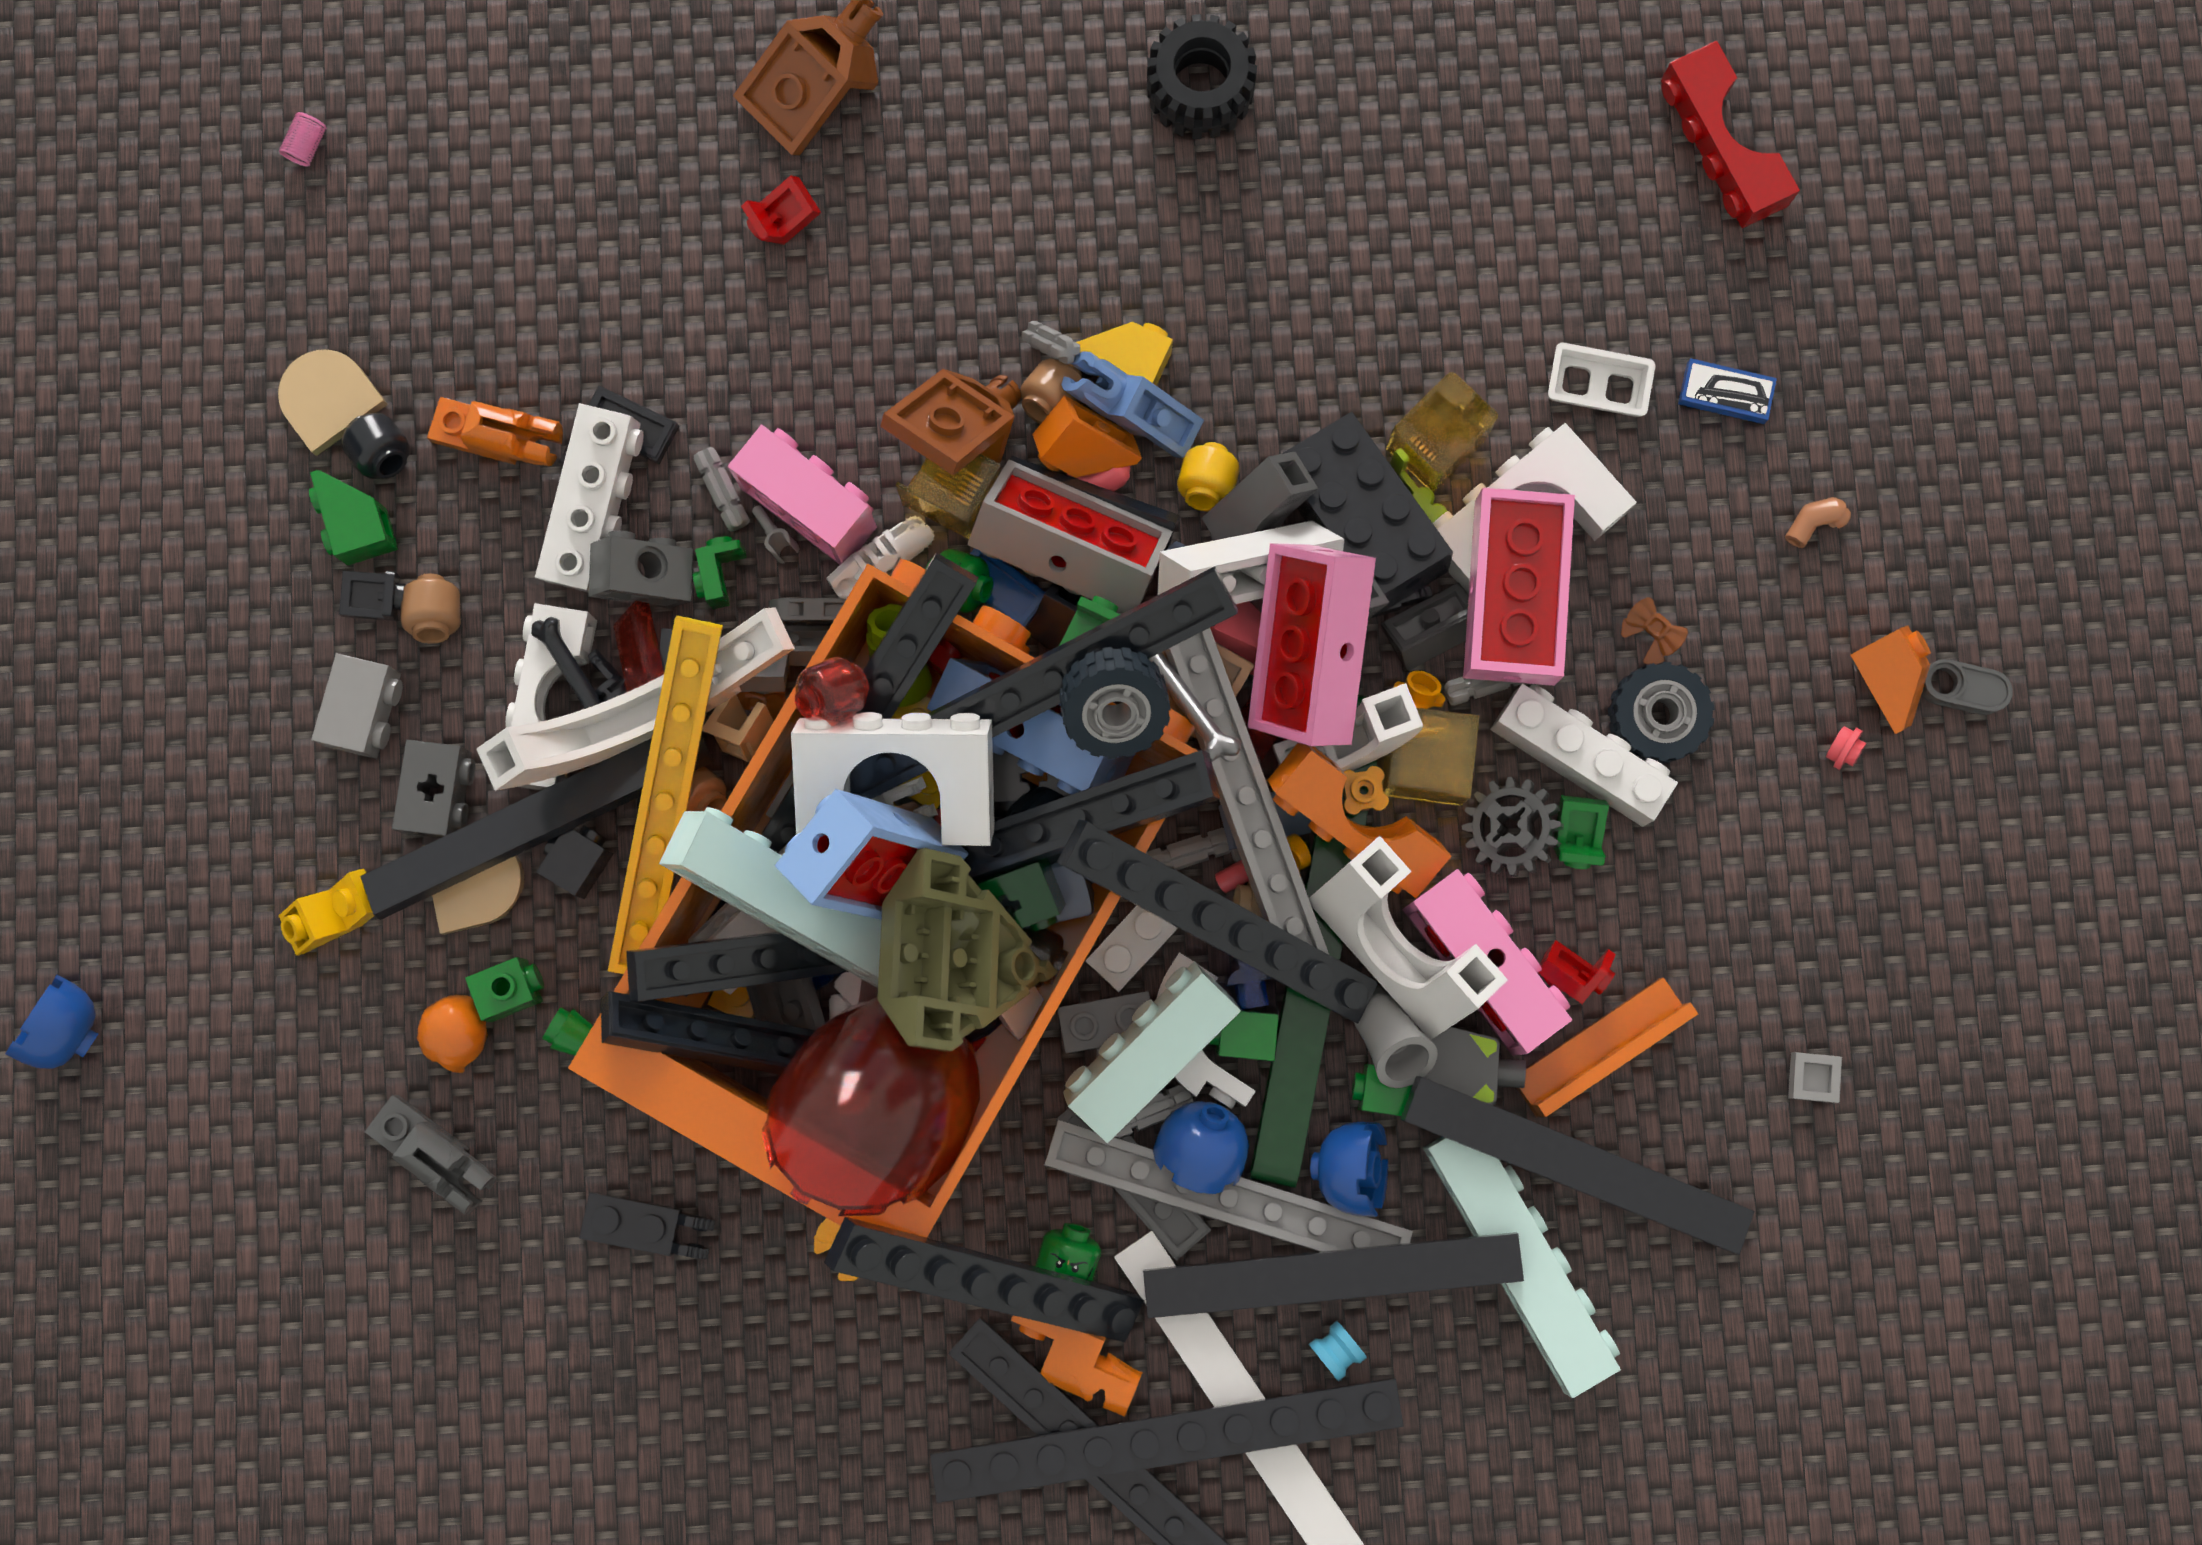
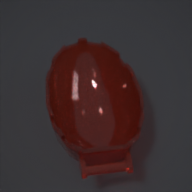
M877 998L848 1007L820 1026L795 1052L769 1093L766 1107L769 1110L761 1134L770 1169L776 1165L791 1182L794 1188L790 1194L796 1201L807 1205L811 1199L841 1210L838 1216L880 1215L885 1213L888 1206L902 1201L904 1205L918 1199L950 1170L967 1137L980 1101V1069L976 1056L987 1039L984 1037L972 1042V1038L968 1034L962 1039L963 1043L953 1051L947 1052L912 1047L907 1045Z

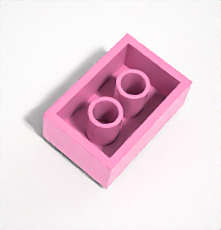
M761 424L727 467L742 491L839 565L842 564L852 553L859 551L877 528L872 515L874 509L867 503L869 497L850 482L845 486L838 483L831 476L834 471L817 456L812 455L809 460L796 449L799 446L798 443L783 430L777 428L773 433Z

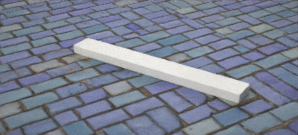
M1149 1231L1114 1256L1140 1297L1145 1300V1304L1143 1270L1176 1266L1153 1231ZM1208 1313L1155 1318L1214 1407L1265 1399ZM1297 1444L1246 1452V1455L1307 1545H1364Z

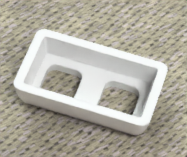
M1561 342L1556 346L1548 397L1555 402L1641 417L1648 411L1655 362L1652 359ZM1573 367L1589 372V384L1585 395L1567 393L1563 390L1562 384L1566 368ZM1615 375L1632 380L1633 388L1629 403L1614 402L1606 398L1609 376Z

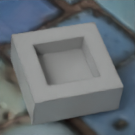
M1792 1052L1788 1099L1839 1103L1842 1057Z

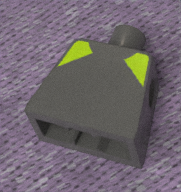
M1450 1027L1431 1040L1437 1048L1438 1055L1433 1069L1424 1078L1491 1105H1496L1497 1086L1525 1087L1526 1061L1499 1059L1500 1039Z

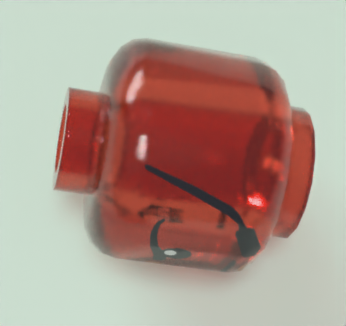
M839 656L828 658L804 669L797 677L795 704L800 714L805 718L817 717L826 720L831 726H835L859 714L865 707L869 690L868 680L857 664Z

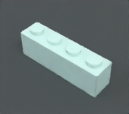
M1195 961L1188 968L1181 967L1176 970L1165 984L1167 989L1154 1002L1152 1000L1144 1002L1133 1014V1023L1121 1035L1119 1033L1111 1035L1100 1047L1098 1052L1100 1055L1088 1067L1081 1066L1074 1071L1065 1084L1066 1089L1063 1091L1068 1107L1106 1143L1113 1139L1241 1012L1234 999Z

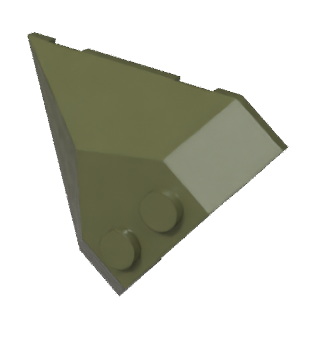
M928 848L917 850L882 903L877 1000L908 1046L947 1052L953 1051L963 1043L962 1039L975 1029L987 1026L1029 995V990L1041 981H1048L1058 971L1048 960L1041 961L1029 947L1032 940L990 890H981L968 875L971 868L961 856Z

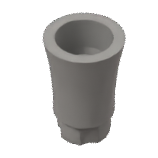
M1377 985L1359 1023H1355V1027L1366 1044L1380 1082L1392 1088L1407 1087L1413 1085L1416 1076L1425 1077L1433 1069L1438 1055L1437 1048L1419 1030L1390 994L1381 985Z

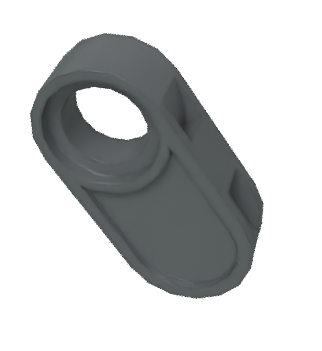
M777 598L769 601V608L776 607L784 626H831L846 599Z
M1941 659L1930 664L1921 696L1926 701L1935 705L1979 715H1989L2005 708L2010 703L2013 696V688L2010 680L1997 670L1954 660ZM1936 670H1943L1952 677L1953 688L1950 693L1941 694L1933 688L1931 677Z

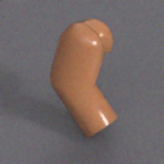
M1834 497L1808 503L1802 507L1785 535V539L1793 546L1804 548L1818 526L1829 524L1832 528H1842L1849 522L1851 512L1843 500Z

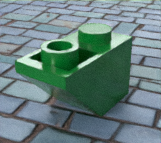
M320 470L310 472L314 487L309 489V496L315 511L318 514L322 513L326 529L321 530V538L329 555H334L348 566L399 550L388 511L373 497Z

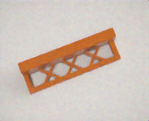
M1664 977L1659 978L1526 1068L1525 1087L1517 1088V1090L1536 1117H1547L1697 1016L1698 1012L1691 1002L1682 1004Z

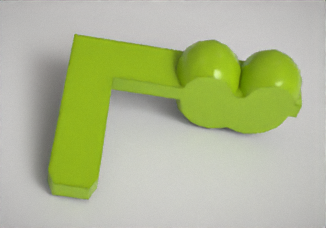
M1399 448L1394 452L1389 464L1433 523L1447 512V509L1442 504H1433L1435 500L1433 491L1428 487L1418 488L1406 473L1405 469L1409 462V457L1402 448Z

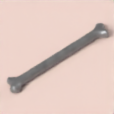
M1161 652L1149 658V661H1154L1159 666L1160 674L1164 675L1168 693L1205 741L1206 748L1204 751L1210 754L1211 762L1220 756H1236L1239 754L1240 740L1221 732Z

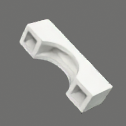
M534 604L533 614L526 617L523 626V640L527 642L524 659L520 658L515 667L514 682L515 685H518L515 703L511 702L508 706L506 727L546 721L545 703L547 695L554 682L563 674L543 642L532 636V624L538 620L545 621L549 617L559 619L561 637L578 665L582 666L589 664L590 659L588 655L592 650L597 620L589 612ZM568 773L518 787L541 791L566 779Z

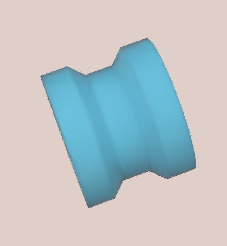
M1335 1321L1330 1326L1329 1334L1323 1339L1315 1338L1309 1343V1346L1338 1382L1346 1376V1369L1352 1363H1361L1367 1358L1338 1321Z

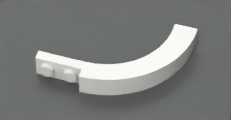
M776 607L762 609L720 639L706 713L741 692L740 685L795 649ZM664 674L638 688L595 706L558 718L503 729L477 748V752L494 790L523 786L570 773L609 759L651 739Z

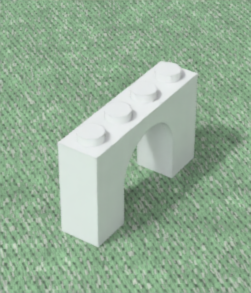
M1566 423L1554 432L1549 427L1544 429L1529 443L1533 450L1521 460L1516 455L1508 459L1495 472L1499 478L1487 487L1575 495L1574 519L1594 541L1623 518L1637 503ZM1483 483L1477 485L1462 499L1466 506L1453 516L1447 511L1433 522V525L1453 551L1449 574L1457 583L1459 582L1468 595L1474 506L1481 489L1486 488Z
M814 712L798 719L791 732L796 835L801 833L814 817L818 804L825 797L831 795L835 789L850 793V774L857 764L876 754L899 753L909 756L924 765L933 775L938 785L941 806L942 845H991L994 833L992 719H980L979 715L973 713L955 714L950 719H931V716L926 713H909L903 715L902 719H882L881 714L873 712L859 713L854 715L853 718L834 719V715L831 713Z
M1379 836L1309 898L1313 909L1421 1031L1432 1040L1479 1009L1508 979L1477 944L1453 960L1441 961L1422 953L1403 936L1391 917L1387 899L1389 892L1412 871Z

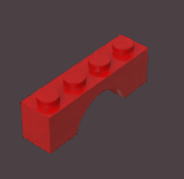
M1716 40L1670 62L1661 79V89L1666 102L1670 106H1675L1682 119V129L1689 142L1695 143L1700 151L1706 175L1711 180H1715L1722 191L1723 204L1727 213L1732 218H1736L1743 229L1787 208L1800 189L1780 153H1759L1749 150L1740 145L1728 132L1723 120L1722 104L1735 83L1737 76Z

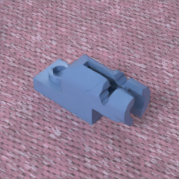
M1083 351L1074 357V362L1071 363L1073 366L1087 375L1099 377L1095 384L1089 379L1082 378L1076 382L1070 377H1063L1061 385L1064 391L1086 404L1101 416L1113 421L1130 434L1145 436L1172 456L1184 458L1187 451L1191 448L1204 419L1143 376L1127 375L1109 361L1100 359L1091 352Z

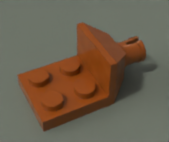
M851 0L837 17L822 15L787 20L734 93L733 97L791 155H801L850 88L874 90L878 85L874 50L865 39L875 23L882 18L883 12L877 6L871 9L875 4L872 0Z
M942 369L883 414L880 427L953 476L972 460H976L992 472H995L1000 467L1015 417L1012 409L1019 404L1021 392L1013 380L1002 389H998L1007 382L1008 377L1005 375L996 376L987 386H984L973 378Z

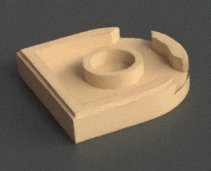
M316 350L300 356L288 366L279 384L278 398L281 410L315 456H318L340 440L353 419L369 413H377L388 405L364 371L351 358L333 350Z
M518 855L432 895L440 934L445 935L491 924L504 918L509 913L524 888V870Z

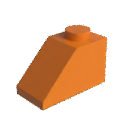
M1066 395L1061 398L1032 434L1039 452L1038 458L1052 471L1058 472L1062 470L1075 478L1109 471L1113 468L1136 465L1142 459L1132 434Z
M1908 625L1851 654L1853 661L1895 734L1912 726L1930 668V663L1926 656L1931 654L1928 644L1919 631L1916 630L1912 633Z

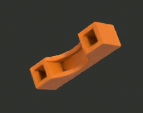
M1298 742L1267 780L1276 794L1272 798L1273 801L1292 816H1295L1299 811L1311 821L1308 827L1329 843L1334 837L1345 845L1343 853L1350 860H1353L1380 836L1412 871L1392 891L1399 894L1404 889L1417 899L1452 857L1439 840L1407 816L1397 822L1380 827L1364 826L1350 820L1345 816L1342 805V794L1347 776L1337 763L1316 747Z

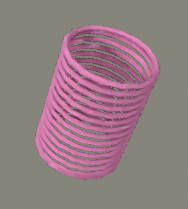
M297 112L287 131V136L283 139L284 141L279 152L294 163L310 166V162H312L311 160L314 154H316L317 146H319L322 135H324L327 128L318 119L308 114Z

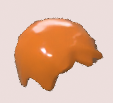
M468 995L444 997L427 1007L422 1014L417 1034L421 1051L430 1061L438 1062L445 1069L463 1073L465 1067L475 1060L484 1048L488 1035L486 1021L480 1020L472 997Z

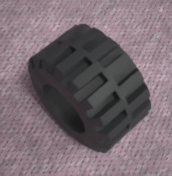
M1201 14L1191 15V22L1185 23L1184 19L1180 18L1174 21L1173 31L1165 27L1159 33V42L1154 41L1150 48V58H1148L1147 98H1150V107L1154 115L1160 113V122L1166 128L1174 124V133L1182 137L1185 131L1193 132L1192 139H1202V133L1209 132L1211 138L1218 137L1222 127L1228 132L1236 127L1237 118L1243 120L1247 115L1248 107L1253 101L1257 75L1254 47L1248 48L1249 38L1244 32L1236 35L1237 25L1230 21L1225 26L1219 24V16L1210 15V20L1204 21L1201 20ZM1202 63L1217 68L1226 80L1222 85L1213 90L1195 91L1183 85L1177 78V74L1189 65Z

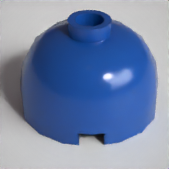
M56 975L52 984L47 987L20 1028L21 1033L15 1042L12 1041L5 1054L23 1064L43 1069H53L62 1066L74 1054L84 1057L98 1036V1033L91 1030L96 1016L94 1003L87 993L77 985Z
M1194 1101L1181 1105L1166 1117L1158 1133L1153 1154L1160 1170L1164 1164L1169 1171L1174 1173L1172 1181L1180 1187L1196 1193L1217 1194L1223 1192L1225 1185L1233 1183L1234 1186L1239 1182L1247 1160L1249 1143L1245 1127L1235 1114L1225 1107L1212 1102Z
M1353 1122L1335 1128L1323 1140L1320 1152L1312 1154L1310 1165L1312 1179L1319 1180V1188L1326 1201L1343 1213L1376 1217L1378 1214L1375 1208L1382 1209L1388 1181V1159L1381 1160L1378 1145H1387L1386 1134L1380 1123Z

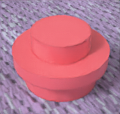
M1843 726L1826 755V758L1835 762L1833 767L1841 770L1845 763L1852 767L1854 766L1866 746V743L1860 740L1862 730L1855 728L1853 731Z

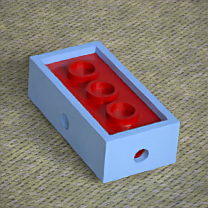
M835 789L831 795L825 797L818 804L814 817L803 831L795 835L788 842L785 853L776 863L775 867L811 905L882 920L883 901L918 849L928 848L958 855L963 860L969 853L961 845H942L941 826L932 817Z

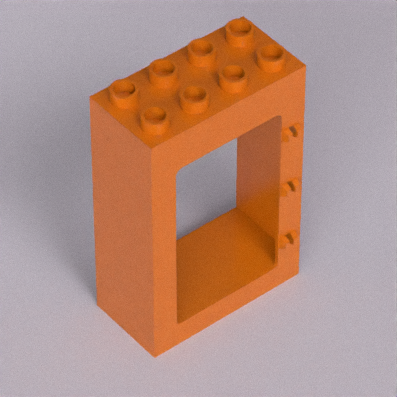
M900 559L890 576L870 564L866 565L724 804L721 812L733 819L731 826L743 833L745 830H749L761 835L771 819L766 813L793 769L791 732L798 719L804 718L809 713L826 712L836 699L842 702L845 700L869 661V650L866 640L869 614L875 608H882L888 604H897L903 607L926 569L908 560ZM984 605L980 608L973 622L957 614L942 639L952 644L963 655L962 659L986 662L1005 673L1034 659V657L1029 655L1030 648L1026 645L1031 633L1009 616ZM928 666L932 675V685L926 696L931 699L941 676ZM1111 702V703H1109V704H1107V705H1117V704ZM1173 709L1169 710L1170 720L1168 726H1165L1163 729L1164 734L1159 740L1156 739L1151 744L1152 747L1135 753L1136 755L1133 757L1124 776L1197 752L1198 750L1187 745L1195 729L1191 722ZM1029 772L1022 774V778L1039 787V782L1047 781V773H1044L1043 776H1038ZM1165 818L1113 836L1146 854ZM681 877L639 949L688 943V939L706 923L720 898ZM1093 883V914L1057 922L1044 929L1032 947V951L1041 961L1048 960L1058 973L1048 981H1041L1035 985L1044 1000L1026 1033L1018 1041L1002 1023L990 1035L973 1042L948 1086L949 1097L943 1102L938 1103L914 1145L926 1143L927 1138L934 1132L948 1134V1137L935 1139L931 1145L932 1152L937 1155L952 1151L951 1156L943 1161H937L931 1156L917 1157L906 1160L901 1169L891 1171L700 1060L602 1043L601 1013L568 1069L840 1226L846 1216L927 1238L1117 905L1120 896ZM627 969L613 992L629 995ZM711 991L689 994L687 997L682 995L654 1000L702 1008Z

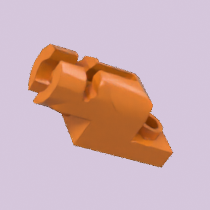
M440 397L427 439L431 443L516 465L518 460L534 465L552 466L557 459L556 454L550 453L548 446L535 442L537 440H546L562 444L563 428L558 421L532 416L517 410L499 408L477 401H472L470 405Z
M1013 1315L1011 1321L1020 1324L1019 1331L1023 1334L1041 1341L1045 1340L1046 1336L1054 1339L1040 1372L1050 1384L1081 1397L1087 1402L1093 1399L1094 1394L1099 1389H1103L1105 1391L1103 1408L1125 1417L1143 1372L1130 1367L1109 1352L1107 1357L1101 1355L1100 1352L1106 1337Z

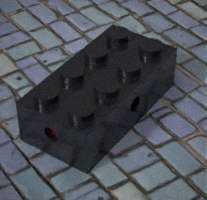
M1353 412L1348 413L1282 453L1296 451L1319 488L1297 508L1305 521H1314L1344 538V552L1376 558L1374 579L1389 603L1373 617L1449 572L1453 555L1452 549Z

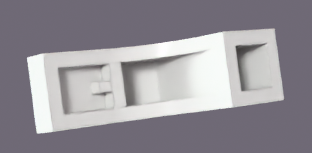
M1405 683L1362 699L1361 704L1356 708L1352 745L1314 747L1337 763L1344 772L1346 770L1353 771L1365 766L1410 741L1422 730L1423 723L1407 684ZM1287 739L1273 745V751L1279 765L1298 742Z

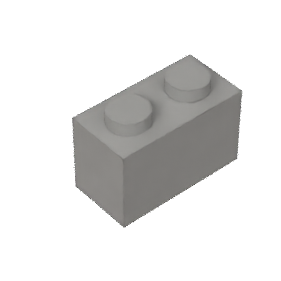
M336 653L311 740L328 748L377 759L380 749H384L389 741L391 727L388 719L391 708L398 704L402 695L403 683L400 680L401 673L385 664Z

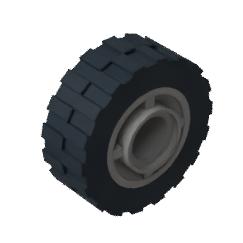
M1121 647V649L1103 648L1102 651L1095 653L1092 651L1086 654L1085 658L1081 661L1077 660L1071 666V671L1068 674L1066 673L1062 680L1063 688H1060L1059 697L1066 733L1070 740L1073 739L1076 742L1078 748L1082 751L1084 749L1089 751L1093 756H1105L1108 759H1117V757L1126 756L1127 758L1135 756V753L1152 747L1151 744L1156 739L1159 740L1164 734V727L1168 726L1170 720L1169 710L1171 708L1164 675L1160 674L1159 666L1154 661H1149L1147 655L1141 652L1136 653L1131 651L1130 648ZM1115 701H1120V702H1121L1120 704H1117V705H1107V704H1109V703H1111V702H1115Z
M1661 662L1659 664L1652 663L1643 666L1623 678L1618 683V689L1613 691L1610 700L1612 702L1608 708V716H1610L1611 722L1609 724L1610 731L1629 743L1631 746L1629 752L1644 761L1650 758L1662 764L1682 759L1699 749L1698 746L1709 737L1708 731L1713 727L1714 718H1712L1715 707L1714 701L1711 702L1709 695L1711 692L1708 686H1704L1700 680L1702 678L1697 673H1691L1687 670L1688 667L1681 664L1675 666L1671 665V662ZM1655 702H1661L1669 709L1670 718L1666 725L1659 724L1652 716V707Z

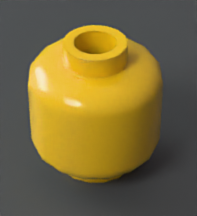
M1208 442L1204 445L1195 446L1189 449L1183 458L1177 481L1178 491L1189 506L1208 512L1236 487L1240 472L1239 462L1222 444Z

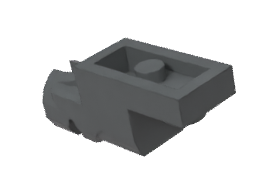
M392 1094L364 1131L393 1153V1160L416 1176L425 1186L442 1196L445 1201L464 1215L470 1214L482 1200L464 1186L463 1181L466 1179L479 1190H483L485 1187L488 1190L492 1189L496 1181V1176L467 1153L470 1148L399 1095Z

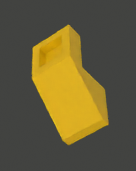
M364 868L347 873L329 890L296 899L278 915L281 920L282 934L291 943L296 956L305 954L363 926L374 917L360 877L366 874Z

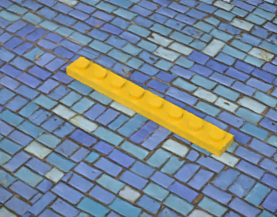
M676 616L674 620L608 966L609 972L625 973L627 969L626 951L640 948L671 895L675 873L660 865L659 862L684 811H687L722 634L723 625L682 616Z

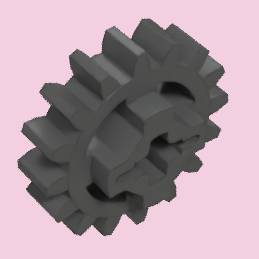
M1507 777L1506 787L1502 789L1495 781L1489 782L1491 793L1488 796L1478 791L1474 794L1480 803L1478 807H1466L1464 810L1473 817L1472 823L1462 825V830L1473 834L1474 837L1465 844L1466 848L1469 850L1480 849L1481 851L1475 861L1484 865L1493 860L1491 871L1498 875L1504 866H1507L1509 875L1518 877L1520 866L1523 865L1533 874L1536 872L1535 860L1539 858L1547 863L1551 861L1549 854L1546 852L1548 846L1560 848L1561 843L1552 835L1553 831L1564 829V824L1560 821L1552 820L1551 817L1557 814L1560 808L1556 803L1544 804L1550 795L1544 788L1533 794L1534 783L1531 780L1526 779L1521 788H1518L1516 780L1513 777ZM1508 798L1525 799L1524 801L1521 800L1516 806H1502L1499 803ZM1488 815L1491 822V832L1485 839L1484 822ZM1541 816L1542 831L1538 839L1535 837L1534 822ZM1509 818L1518 821L1517 825L1521 831L1517 836L1507 833L1508 828L1504 824ZM1522 847L1526 851L1525 854L1515 857L1500 855L1509 848Z

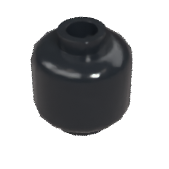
M369 413L356 417L349 423L342 436L341 446L344 453L357 470L369 479H388L394 477L404 469L410 452L409 442L392 419L382 413Z

